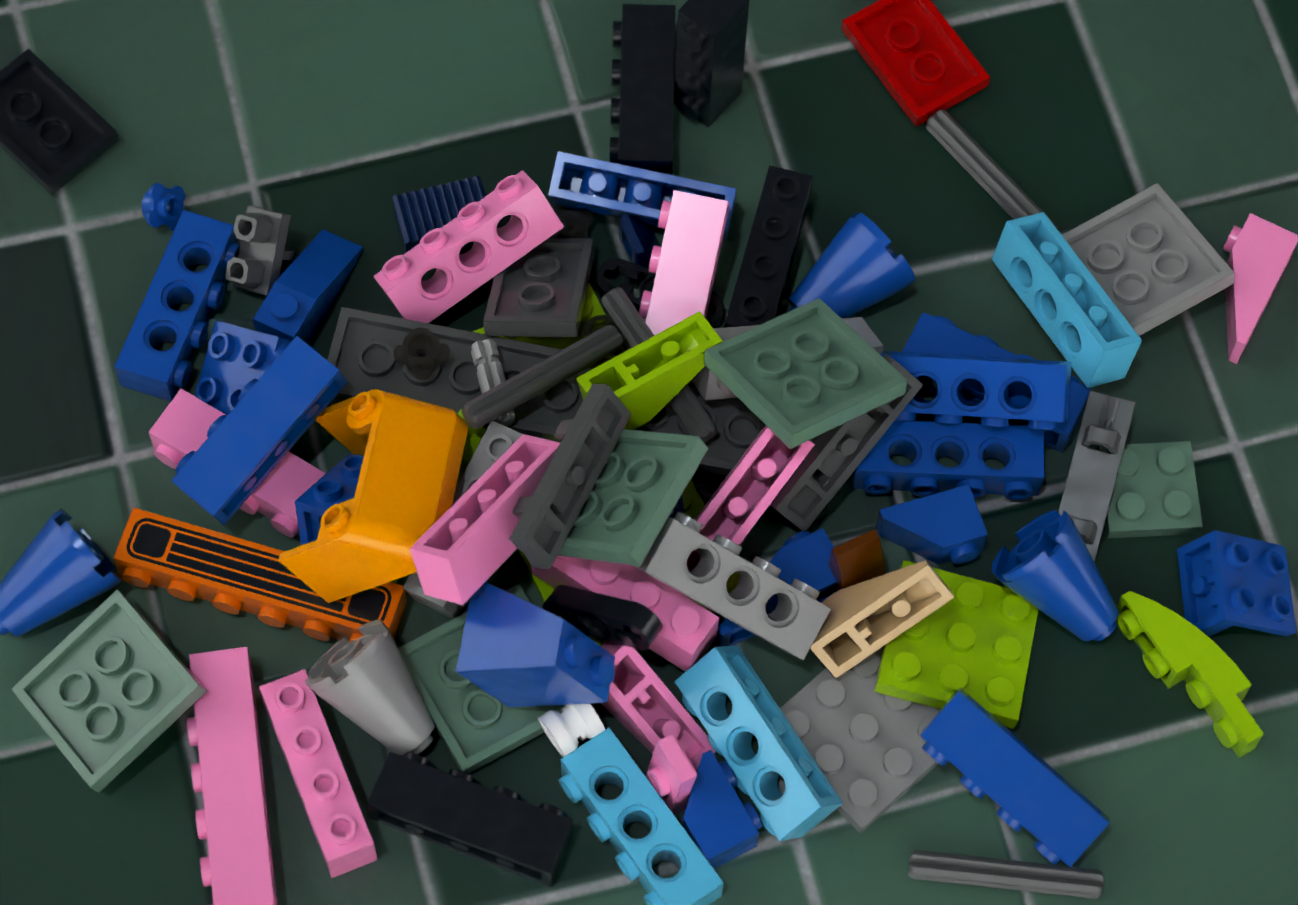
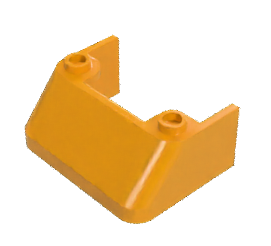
M378 389L361 392L352 398L326 407L316 421L351 453L364 456L353 499L340 504H334L324 512L320 521L321 525L317 540L280 553L278 561L327 603L416 573L417 570L410 548L453 504L468 433L467 422L453 409Z

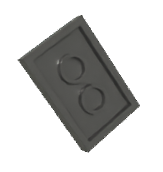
M548 238L494 276L483 320L485 336H504L508 338L518 336L578 337L595 255L594 238Z

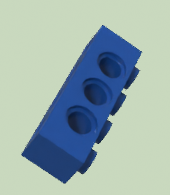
M558 151L548 197L550 203L554 205L616 218L629 214L654 226H658L663 201L671 202L674 190L725 200L729 202L730 206L723 240L727 241L736 201V188Z
M182 211L114 366L122 387L170 402L175 397L178 388L183 389L186 387L192 371L190 360L195 348L201 349L207 339L209 331L207 320L212 309H219L224 299L227 262L232 257H238L240 244L233 232L234 225L190 211ZM197 264L209 265L203 271H190ZM186 302L192 304L183 311L173 310L179 303ZM163 342L175 343L172 348L165 351L155 349Z
M897 351L879 353L882 357L887 354L916 379L921 375L931 377L938 387L934 400H925L916 393L895 420H916V413L934 414V422L956 424L962 423L963 416L981 417V425L1003 427L1009 426V419L1028 420V428L1051 430L1056 429V422H1064L1069 418L1072 362ZM967 378H974L982 383L985 395L980 403L969 402L963 396L962 385ZM1021 381L1030 387L1032 399L1029 405L1018 406L1011 401L1008 390L1012 382Z
M895 420L852 473V489H863L866 493L874 495L886 494L891 490L910 491L913 495L925 497L969 484L974 498L982 497L985 494H1000L1011 500H1024L1031 496H1038L1044 480V429L1028 428V425L999 427L985 426L977 423L953 424ZM904 455L912 463L904 466L897 465L890 457ZM943 456L951 457L958 465L955 467H945L937 461V458ZM995 458L1000 460L1005 467L993 469L988 467L984 460Z

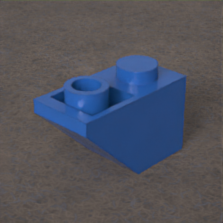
M709 750L702 754L697 776L683 817L682 827L712 868L716 869L756 848L759 837L758 829L762 827V824L752 804L749 801L742 804L734 788L737 787L738 783L729 764L725 760L718 762L712 750Z

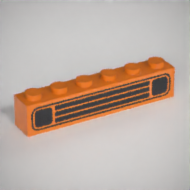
M134 507L113 557L119 575L122 576L124 581L133 586L149 588L151 584L167 589L170 595L180 600L194 601L195 598L212 602L216 609L228 614L237 615L240 611L257 615L261 622L272 627L283 628L285 624L303 629L307 636L320 641H329L331 637L339 640L346 637L349 642L363 636L358 628L374 620L383 621L394 640L407 605L404 586L392 582H387L327 603L278 561L280 553L285 551Z

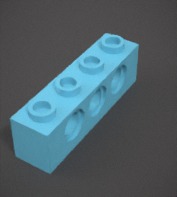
M1044 212L1006 221L992 261L1067 362H1072L1071 367L1087 389L1125 378L1142 342L1132 326Z
M739 646L714 647L674 681L683 694L682 701L691 714L699 718L708 732L710 745L719 755L726 759L735 773L737 786L744 794L751 797L760 811V819L763 826L769 833L776 836L779 841L803 837L843 804ZM727 696H729L732 702L730 715L725 706ZM753 735L757 738L759 745L757 754L753 752L751 746ZM779 775L782 776L785 782L783 795L778 789Z
M609 727L561 759V775L563 777L559 779V783L563 791L574 804L581 801L588 810L590 816L586 819L594 834L601 842L609 839L619 853L615 856V860L623 874L629 881L637 878L646 890L647 894L643 896L646 905H710L722 896L723 881ZM614 784L621 789L622 793L616 799L605 800L597 795L596 790L601 785ZM641 822L649 827L650 833L644 838L634 839L629 837L624 832V829L630 823ZM660 861H670L678 867L679 872L671 878H661L654 873L652 868Z

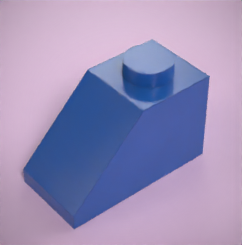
M969 484L880 509L876 523V530L879 536L938 565L950 561L953 564L959 565L974 560L983 552L988 536Z

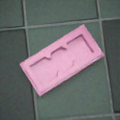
M671 734L657 741L645 777L673 815L685 809L697 772L677 738Z

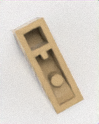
M926 560L838 590L821 602L831 608L810 649L832 675L838 678L954 598V594Z

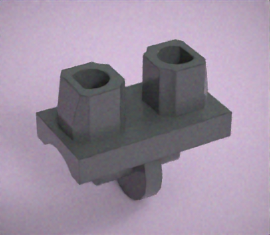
M247 205L246 213L236 216L233 232L236 238L241 240L238 257H232L227 262L225 278L233 282L232 286L268 295L275 281L280 276L282 260L294 259L295 251L285 248L291 215Z

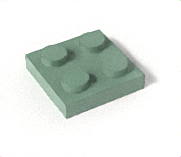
M1191 441L1125 444L1105 520L1107 539L1200 534L1203 525ZM1102 445L1098 446L1097 451L1110 454L1108 448Z

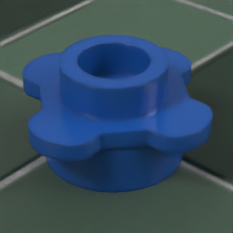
M154 183L145 193L141 205L143 216L150 227L158 228L160 225H166L169 230H175L184 210L185 192L183 188L173 186L169 189L165 188L162 183Z

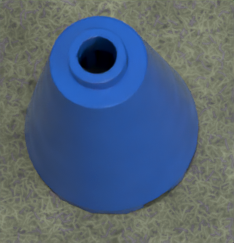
M856 212L852 217H849L788 298V302L792 307L789 311L820 298L840 318H850L908 288L916 278L903 255L900 254L897 257L889 246L892 241L865 214L861 212L858 214Z
M62 508L55 514H52L0 582V634L3 636L10 631L13 635L19 637L115 588L122 581L120 575L112 572L115 569L114 565L86 531L80 528L76 532L68 521L72 517Z
M1052 510L1038 516L1014 534L1020 542L1010 552L1005 546L1000 549L992 563L991 572L1001 583L1080 640L1090 641L1093 639L1094 641H1101L1105 639L1117 626L1115 620L1118 617L1119 610L1073 519L1066 511H1063L1061 515L1057 510Z

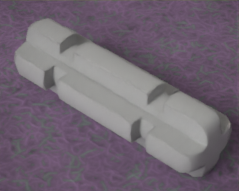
M492 339L474 342L471 346V355L474 366L477 368L476 373L483 394L505 382L506 379L502 364L498 359L499 353L496 342ZM514 409L492 421L506 427L513 425L515 422Z

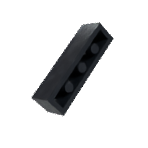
M688 0L678 10L674 103L685 117L690 120L697 119L708 128L742 92L749 0Z
M622 4V21H613V48H621V59H612V86H620V98H611V125H619V137H610V162L672 175L676 5Z
M389 752L367 803L370 819L552 887L573 836V820L566 818L567 813L547 803H541L539 807L521 801L522 797L518 793L505 787L495 786L494 790L480 786L475 784L476 779L460 770L450 769L446 773L430 767L431 763L420 755L407 752L400 756Z

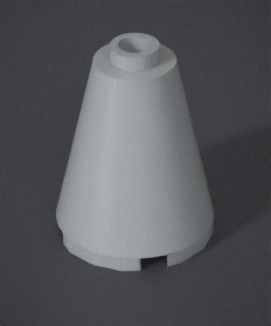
M381 620L365 623L358 628L363 636L350 642L346 637H343L312 666L308 673L313 679H306L305 683L315 694L393 753L400 756L407 752L419 754L432 742L433 737L430 734L435 724L387 626Z

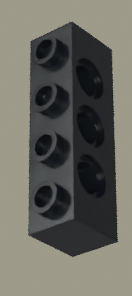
M769 165L724 328L761 325L779 316L810 204L813 184L812 175Z

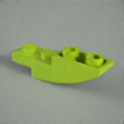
M1132 591L1123 594L1117 606L1119 610L1116 619L1117 625L1123 635L1129 640L1134 639L1144 653L1143 661L1150 674L1156 679L1161 678L1168 689L1185 680L1189 698L1199 709L1204 708L1214 722L1213 729L1219 741L1226 748L1232 747L1239 758L1254 750L1264 733L1241 702L1252 684L1238 666L1214 641L1176 612Z

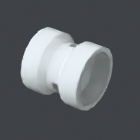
M590 703L565 705L561 708V714L558 711L549 710L538 718L547 737L562 757L578 748V739L581 741L592 739L605 730L603 723Z

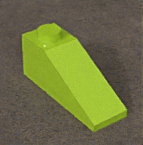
M699 311L577 377L582 398L584 400L592 384H607L631 413L624 429L634 430L649 422L705 366V350L723 341Z

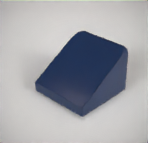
M624 214L619 219V239L630 262L649 268L654 245L660 246L656 235L649 224L629 214Z

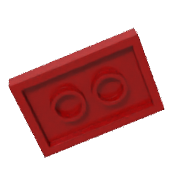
M878 0L842 20L841 30L915 127L927 121L938 110H947L989 85L990 76L931 0Z

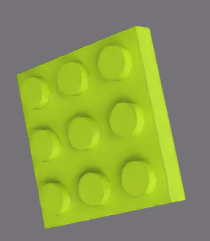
M903 560L899 569L916 563ZM933 568L953 592L954 598L883 646L874 692L941 709L961 687L1005 727L1014 729L1019 720L1039 609L1008 587Z

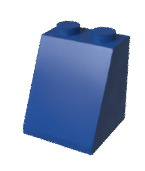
M485 582L470 597L456 672L507 707L607 703L610 684L615 674V656L566 620Z

